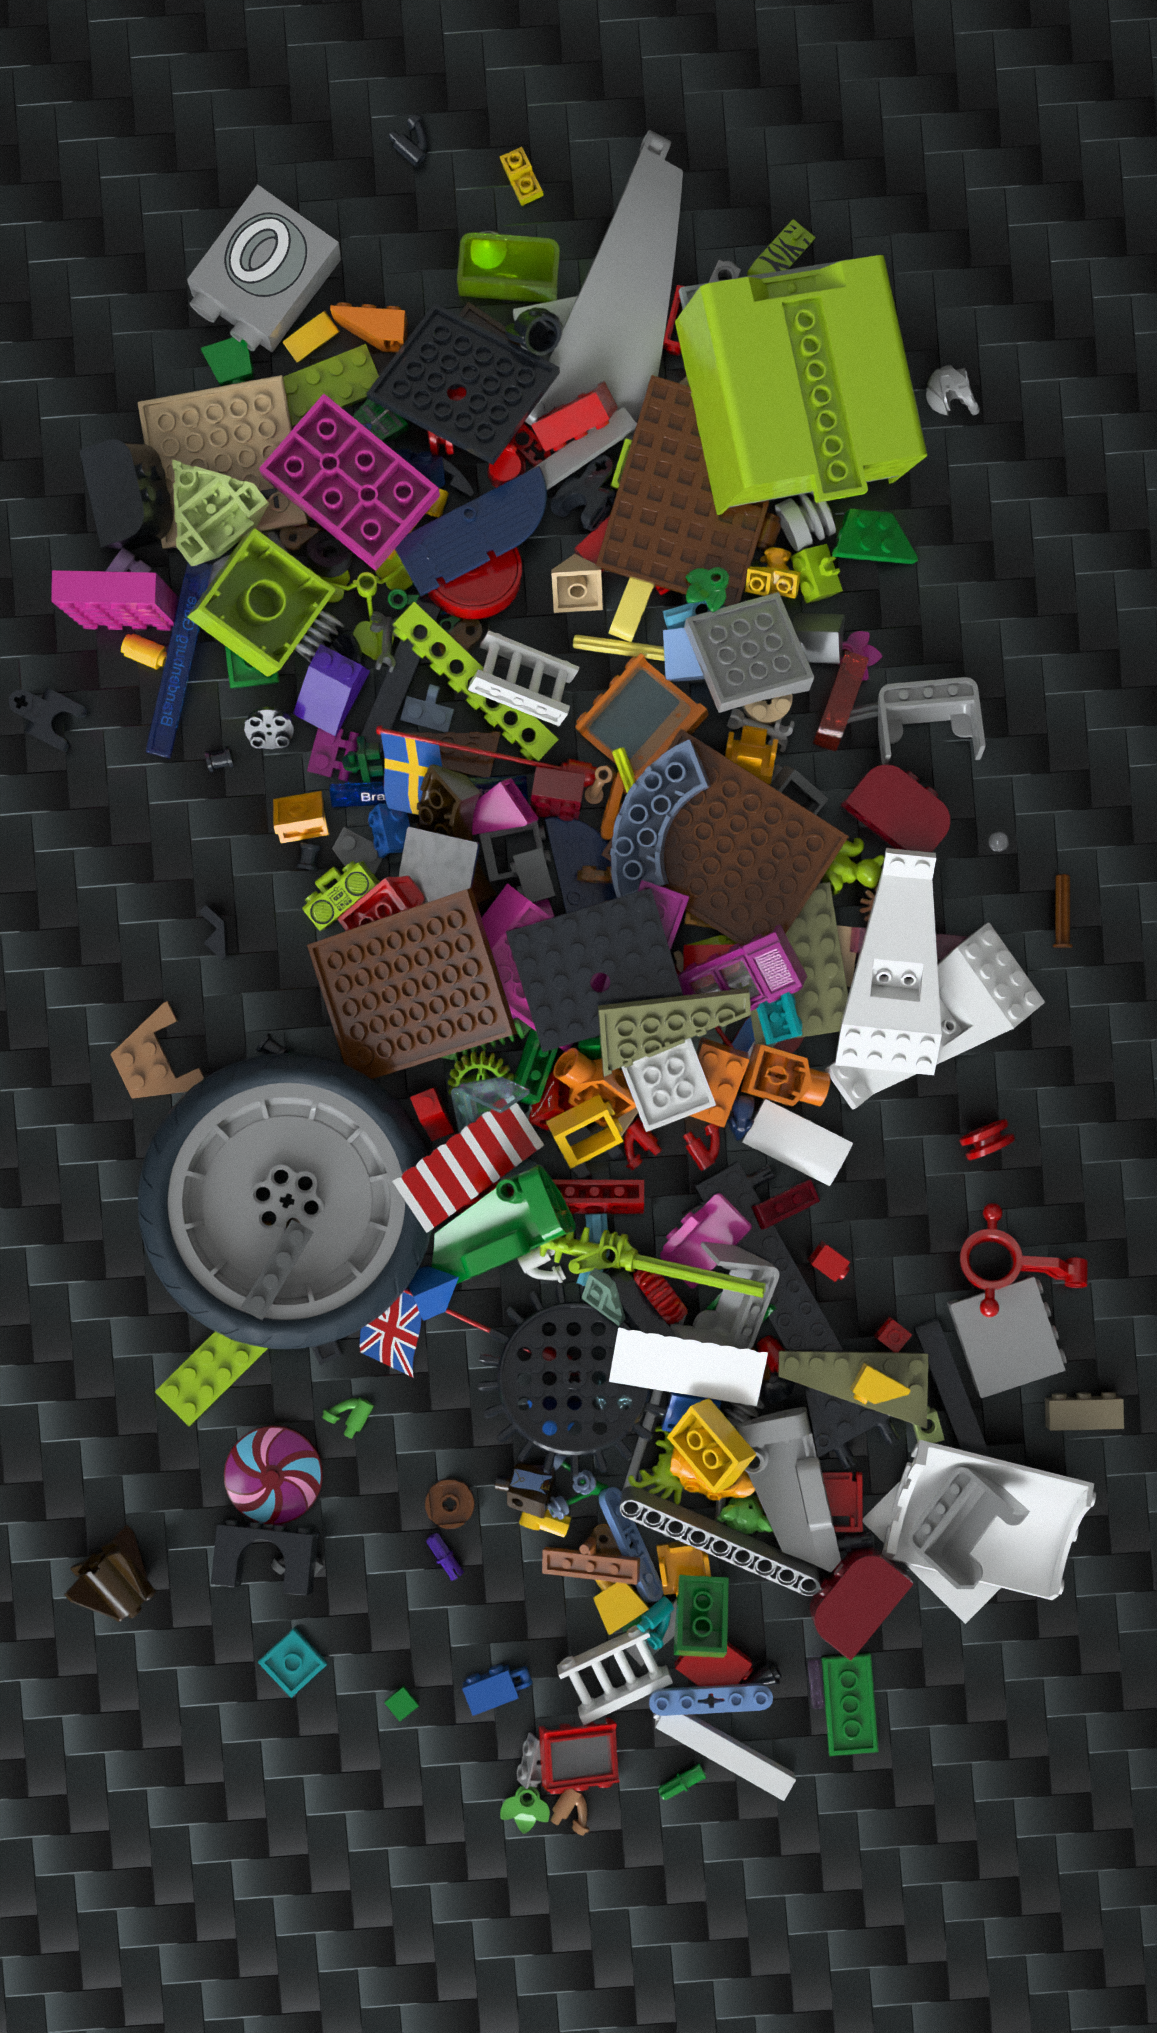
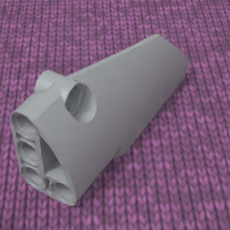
M806 1407L779 1411L736 1424L735 1429L760 1459L758 1465L753 1466L749 1464L745 1471L751 1479L782 1552L832 1572L841 1561L822 1469L819 1458L816 1456Z

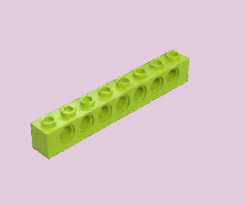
M412 602L392 624L396 628L393 632L403 641L408 639L414 645L411 649L423 659L426 656L432 662L430 667L438 675L441 676L444 673L450 679L448 684L456 692L459 693L462 690L468 696L466 701L475 710L480 707L486 713L484 718L493 727L499 725L504 730L502 735L511 744L514 742L522 747L520 750L521 754L528 760L534 759L539 761L559 740L536 717L499 702L496 707L489 708L486 705V697L469 691L468 680L476 674L478 669L483 671L484 668L415 602ZM416 625H422L426 629V636L423 639H417L414 636L413 629ZM435 642H439L444 646V653L440 657L433 655L431 647ZM454 659L462 663V670L458 674L452 673L449 668L451 661ZM507 711H512L516 715V720L512 725H507L504 722V714ZM525 728H530L534 733V737L530 742H525L522 739L521 734Z

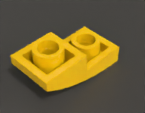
M522 147L500 156L501 163L521 206L544 196Z
M324 311L285 339L283 344L295 361L300 362L340 331L326 311Z
M749 567L747 570L745 592L762 596L779 592L781 596L795 599L798 595L801 572L768 567Z

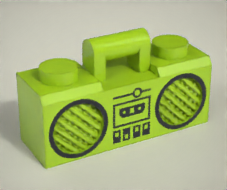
M364 861L358 863L350 862L342 869L343 875L335 867H332L315 881L321 893L318 894L315 891L305 899L307 904L302 909L319 931L328 928L339 916L380 883ZM336 878L338 882L328 889L326 885Z

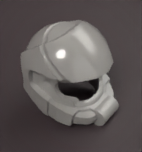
M947 365L935 370L931 374L927 382L926 399L933 410L949 416L948 411H951L950 401L957 398L962 404L968 406L971 414H978L980 408L971 391L966 368L955 370L951 365Z

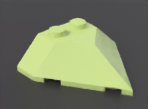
M172 459L175 475L173 487L175 522L177 523L176 547L191 566L219 558L258 526L269 502L254 483L240 481L224 474L186 465Z

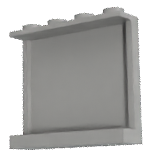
M1027 1275L1025 1279L995 1290V1300L999 1303L1000 1308L998 1314L994 1317H985L980 1312L979 1306L981 1301L985 1299V1292L959 1301L955 1299L947 1302L977 1395L980 1398L1066 1371L1064 1363H1067L1065 1354L1062 1349H1058L1056 1340L1059 1339L1057 1330L1054 1325H1050L1048 1319L1051 1316L1047 1302L1043 1303L1040 1295L1043 1293L1041 1282L1039 1279L1035 1280V1277L1032 1275Z

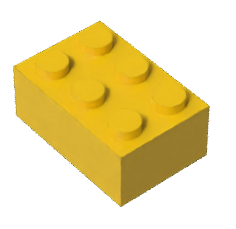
M710 1398L691 1405L667 1436L714 1494L732 1486L757 1455Z

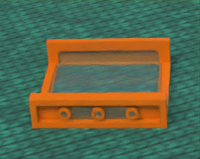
M641 653L637 658L634 656L628 661L625 667L626 670L622 675H617L612 679L609 684L610 688L605 694L601 693L596 697L593 702L594 706L588 713L584 712L580 715L575 726L584 738L615 764L612 751L620 747L625 748L636 781L648 766L667 751L680 729L692 735L709 715L707 709L701 703H695L671 681L666 680V677L649 664Z

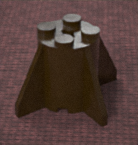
M125 1525L110 1543L101 1547L104 1552L98 1555L94 1553L85 1562L73 1565L70 1568L78 1579L64 1594L70 1602L111 1617L117 1622L122 1621L126 1616L130 1619L135 1617L142 1609L140 1605L152 1598L156 1593V1590L147 1579L134 1532L128 1525Z

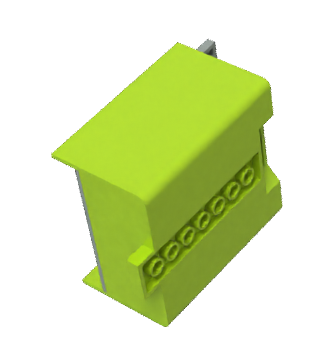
M884 255L686 286L679 289L683 311L676 319L675 325L688 384L691 387V397L695 408L699 435L701 437L717 515L722 514L729 507L810 492L814 493L816 503L863 495L868 491L866 482L888 478L889 484L894 483L927 456Z

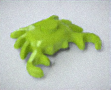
M658 1426L655 1428V1431L663 1432L665 1439L657 1440L656 1444L665 1448L666 1453L660 1454L658 1464L652 1467L653 1476L642 1469L639 1472L642 1476L641 1482H637L633 1475H629L628 1482L636 1488L655 1484L656 1487L648 1492L656 1494L665 1489L661 1496L663 1499L668 1498L675 1491L674 1502L679 1504L684 1486L680 1483V1479L677 1476H673L670 1471L674 1446L667 1438L670 1432L662 1431V1426Z

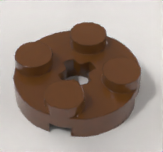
M454 1478L442 1479L431 1486L426 1496V1513L434 1523L442 1528H458L466 1523L472 1515L475 1504L474 1496L464 1481ZM447 1497H452V1500L457 1502V1504L453 1505L452 1510H448V1506H443V1502L447 1501Z

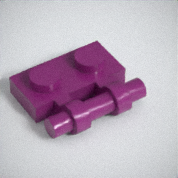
M318 728L307 772L332 778L333 770L338 769L340 770L338 779L348 782L349 774L352 772L345 770L342 762L336 761L339 747L346 749L344 756L349 751H358L356 749L358 745L357 737L360 734L350 732L349 739L346 741L342 740L343 729H340L335 737Z

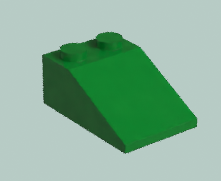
M679 1575L674 1655L724 1658L727 1654L729 1578Z

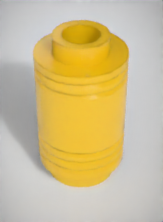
M127 634L121 646V652L124 653L125 657L156 670L160 666L164 667L168 660L169 654L166 652L165 646L137 634Z

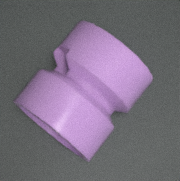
M123 547L105 572H126L130 569L131 572L149 573L152 568L141 560L135 561L134 555Z

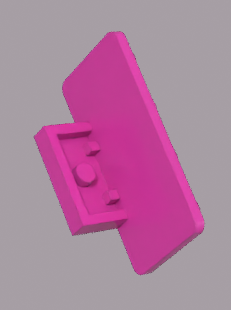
M717 1193L695 1214L689 1212L681 1220L683 1226L680 1229L676 1227L666 1236L669 1241L663 1246L660 1257L666 1261L712 1271L717 1264L701 1247V1243L711 1242L736 1246L751 1230L752 1226L722 1194ZM683 1280L690 1288H695L699 1284Z

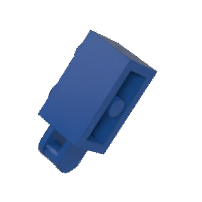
M498 1664L488 1669V1673L483 1675L475 1673L465 1679L466 1681L463 1682L462 1690L472 1715H477L518 1699L519 1690L533 1684L527 1666L511 1671L509 1664L506 1666ZM520 1676L522 1682L516 1684L514 1677Z

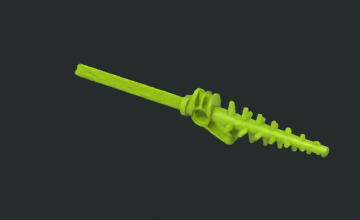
M585 1227L580 1240L574 1239L573 1231L566 1234L565 1237H559L540 1246V1256L545 1257L547 1249L555 1250L554 1262L557 1263L560 1262L562 1253L577 1256L578 1258L573 1259L569 1263V1270L574 1274L593 1271L594 1268L599 1270L609 1267L617 1269L624 1267L626 1271L630 1272L638 1269L760 1298L764 1297L766 1291V1283L639 1255L638 1251L628 1242L627 1234L619 1236L617 1232L610 1234L609 1230L603 1231L600 1244L589 1242L590 1228ZM609 1249L613 1250L616 1255L613 1262H610L606 1257Z

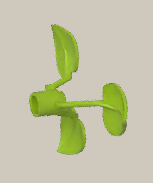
M397 553L392 560L387 558L375 571L378 576L364 572L350 585H347L350 581L348 570L337 577L327 578L319 576L336 589L328 602H339L344 596V590L349 591L357 587L358 593L367 598L369 619H371L373 613L372 596L377 591V583H386L390 590L401 589L403 591L413 585V581ZM377 621L361 622L356 626L353 635L359 642L362 653L377 660L382 651L383 630L377 633L370 630L372 622L378 623ZM392 634V645H393L394 635Z

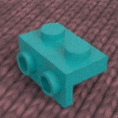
M787 992L772 1003L762 1002L756 1008L767 1045L802 1036V1021L796 1013V1000L793 993Z

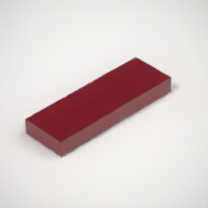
M808 1179L752 1206V1209L762 1230L820 1202L811 1179Z

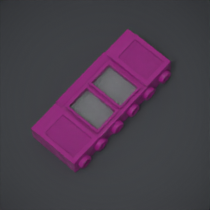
M780 924L775 926L770 934L763 937L761 934H758L745 945L735 944L728 952L720 956L718 953L709 956L706 962L699 965L694 962L687 966L685 971L677 974L683 996L748 988L751 1011L758 1008L762 1002L772 1003L787 992L792 994L801 990L808 977Z

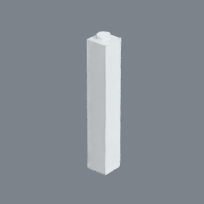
M654 1713L655 1728L783 1801L796 1781L794 1772L693 1714L659 1716Z

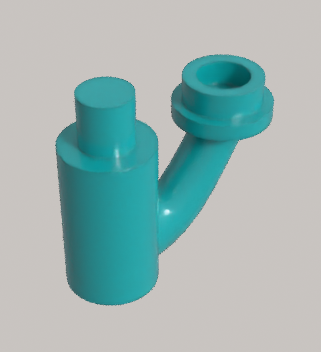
M662 1597L641 1616L642 1621L637 1625L638 1629L643 1633L648 1628L654 1629L658 1625L656 1632L651 1631L650 1637L646 1639L649 1646L654 1650L664 1646L662 1639L668 1629L671 1612L674 1611L673 1604L666 1597Z

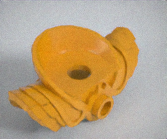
M674 1446L670 1471L673 1476H677L680 1479V1483L684 1486L685 1490L699 1492L711 1500H720L725 1497L745 1498L755 1491L748 1473L744 1470L732 1486L714 1494Z

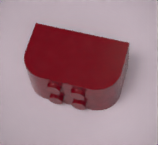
M880 765L870 770L862 777L840 805L894 849L932 853L945 837L950 827L949 811L944 803L937 798L938 793L929 786H926V788L918 783L919 778L912 772L907 770L905 773L893 765Z
M876 1548L852 1550V1553H848L833 1569L832 1574L827 1579L824 1577L820 1581V1589L813 1596L810 1604L811 1617L819 1635L850 1661L914 1584L903 1569L892 1560L883 1556L882 1552Z

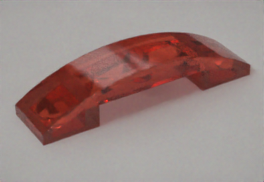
M845 650L813 744L833 751L837 750L868 663V657Z

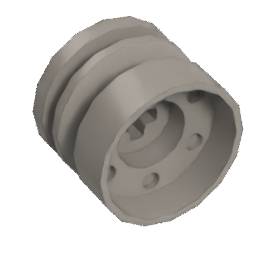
M813 492L807 493V495H798L800 506L792 498L775 505L776 514L781 518L780 524L784 534L796 552L813 544L811 532L819 540L825 538L824 532L828 536L836 533L832 512L827 502L816 503Z

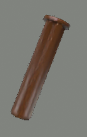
M1058 874L1056 876L1055 944H1053L1055 948L1073 947V944H1070V875Z

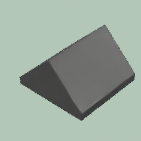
M795 614L792 625L808 663L841 664L845 615Z

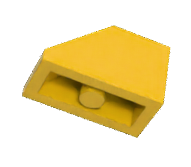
M866 1363L862 1365L850 1387V1390L855 1393L853 1398L863 1404H867L868 1401L873 1404L909 1395L911 1391L907 1386Z

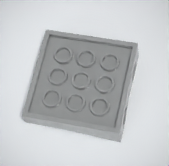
M779 592L720 608L715 612L709 611L686 618L684 629L719 713L765 699L810 691L814 675Z

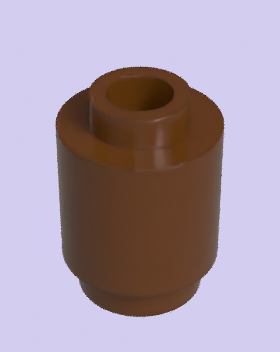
M771 513L765 514L756 545L757 549L765 551L775 546L781 529L780 517Z

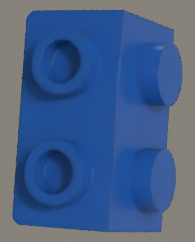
M378 804L369 813L368 817L369 826L372 828L374 836V848L377 850L378 857L385 858L389 853H403L407 828L410 827L407 812L389 809L387 804Z

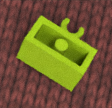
M827 544L804 549L790 557L794 570L801 572L799 584L806 604L827 599L843 591L837 575L840 570L839 568L835 569L833 560L836 558L830 555Z

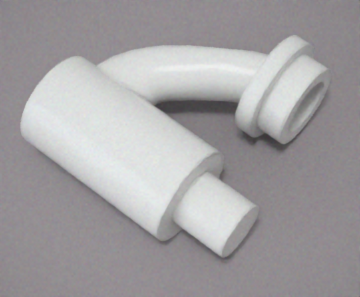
M540 1247L517 1258L524 1273L533 1278L558 1280L559 1283H563L562 1280L566 1279L560 1265L557 1267L553 1266V1271H544L537 1268L550 1261V1256L555 1254V1250L547 1249L545 1257L540 1256Z

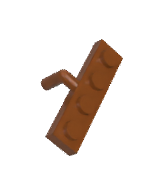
M589 1537L580 1546V1551L545 1547L543 1549L542 1573L637 1585L640 1582V1558L596 1553V1539Z

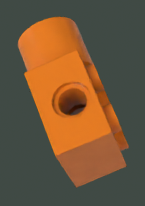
M754 1044L741 1092L794 1106L798 1101L821 1106L829 1090L830 1074L809 1068L808 1059L762 1044Z
M576 1048L568 1049L557 1060L553 1070L554 1076L570 1087L568 1102L574 1107L599 1094L604 1103L609 1101L615 1115L611 1116L612 1119L616 1117L618 1119L636 1107L621 1069H615L612 1071V1074L604 1077L602 1059L591 1060ZM604 1116L595 1121L602 1127L608 1125Z

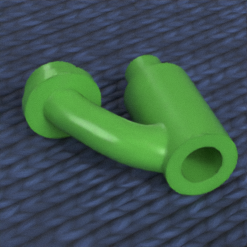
M361 1397L359 1399L351 1398L337 1404L330 1410L324 1409L322 1417L328 1422L335 1424L340 1419L339 1413L353 1409L345 1422L347 1428L344 1432L345 1436L352 1439L356 1431H361L374 1405Z

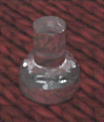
M996 832L990 836L989 846L992 850L1001 852L1008 847L1009 839L1006 834Z

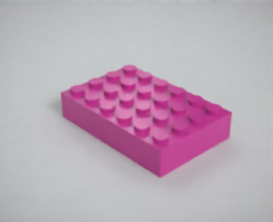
M325 394L318 399L259 468L261 476L375 571H377L440 497L439 488Z
M52 570V602L59 609H62L64 613L68 614L69 617L73 618L74 621L78 622L79 625H83L84 629H98V625H105L107 629L122 630V626H132L133 630H147V626L157 627L159 631H171L172 627H178L179 597L157 573Z

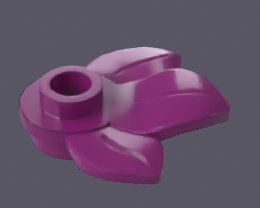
M854 632L842 644V651H848L849 658L844 659L841 657V664L838 665L844 666L848 676L856 680H867L869 677L867 667L874 665L882 658V654L876 648L867 644L869 632Z

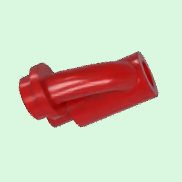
M639 1118L628 1126L624 1136V1149L628 1161L625 1167L630 1168L632 1171L643 1161L639 1154L636 1156L634 1154V1140L645 1151L649 1149L655 1156L662 1150L656 1143L658 1139L651 1131H645L644 1125Z
M710 1123L704 1127L706 1136L711 1135L709 1150H707L700 1137L695 1138L691 1131L683 1135L687 1142L685 1147L701 1171L715 1163L720 1149L719 1128L721 1126Z

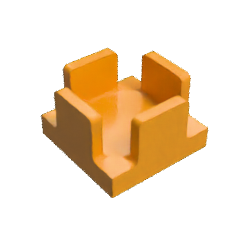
M743 726L741 740H734V732H729L725 757L767 784H771L778 739H773L772 746L766 745L767 729L752 726Z
M681 1541L656 1545L664 1595L676 1594L677 1597L679 1575L711 1577L709 1559L706 1552Z

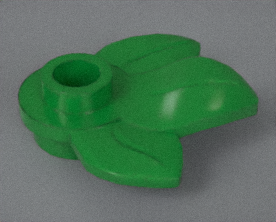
M714 567L710 570L697 568L687 574L686 579L691 584L686 594L687 603H697L706 600L710 611H717L724 604L727 597L725 591L729 584L727 571L720 567ZM715 576L721 577L720 580L716 582L712 579Z

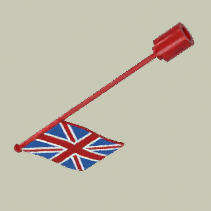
M406 1288L381 1316L361 1328L360 1352L414 1377L413 1361L421 1330L422 1317L409 1289ZM449 1308L446 1309V1313L489 1333L491 1328ZM546 1349L543 1351L542 1357L547 1361H552L556 1358V1352L552 1349ZM567 1354V1357L571 1360L572 1356Z

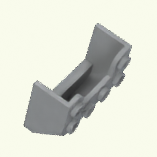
M959 1467L952 1472L908 1534V1542L921 1557L956 1589H974L982 1578L983 1568L970 1554L997 1516L1006 1524L1017 1526L1026 1519L1031 1511L1001 1485L971 1468Z

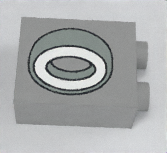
M257 184L188 277V284L194 297L190 302V306L210 322L214 323L220 315L233 324L234 327L230 334L239 342L242 339L248 343L247 348L249 350L255 351L258 345L261 344L273 352L340 262L339 242Z

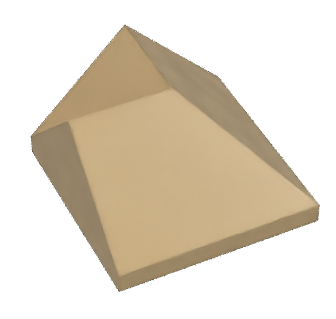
M574 554L551 570L554 613L603 610L600 567H596V564Z

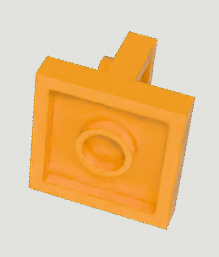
M322 791L273 799L275 834L279 835L280 843L329 835Z

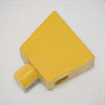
M595 1580L602 1592L593 1598L609 1635L649 1610L650 1606L648 1603L642 1600L638 1592L630 1584Z

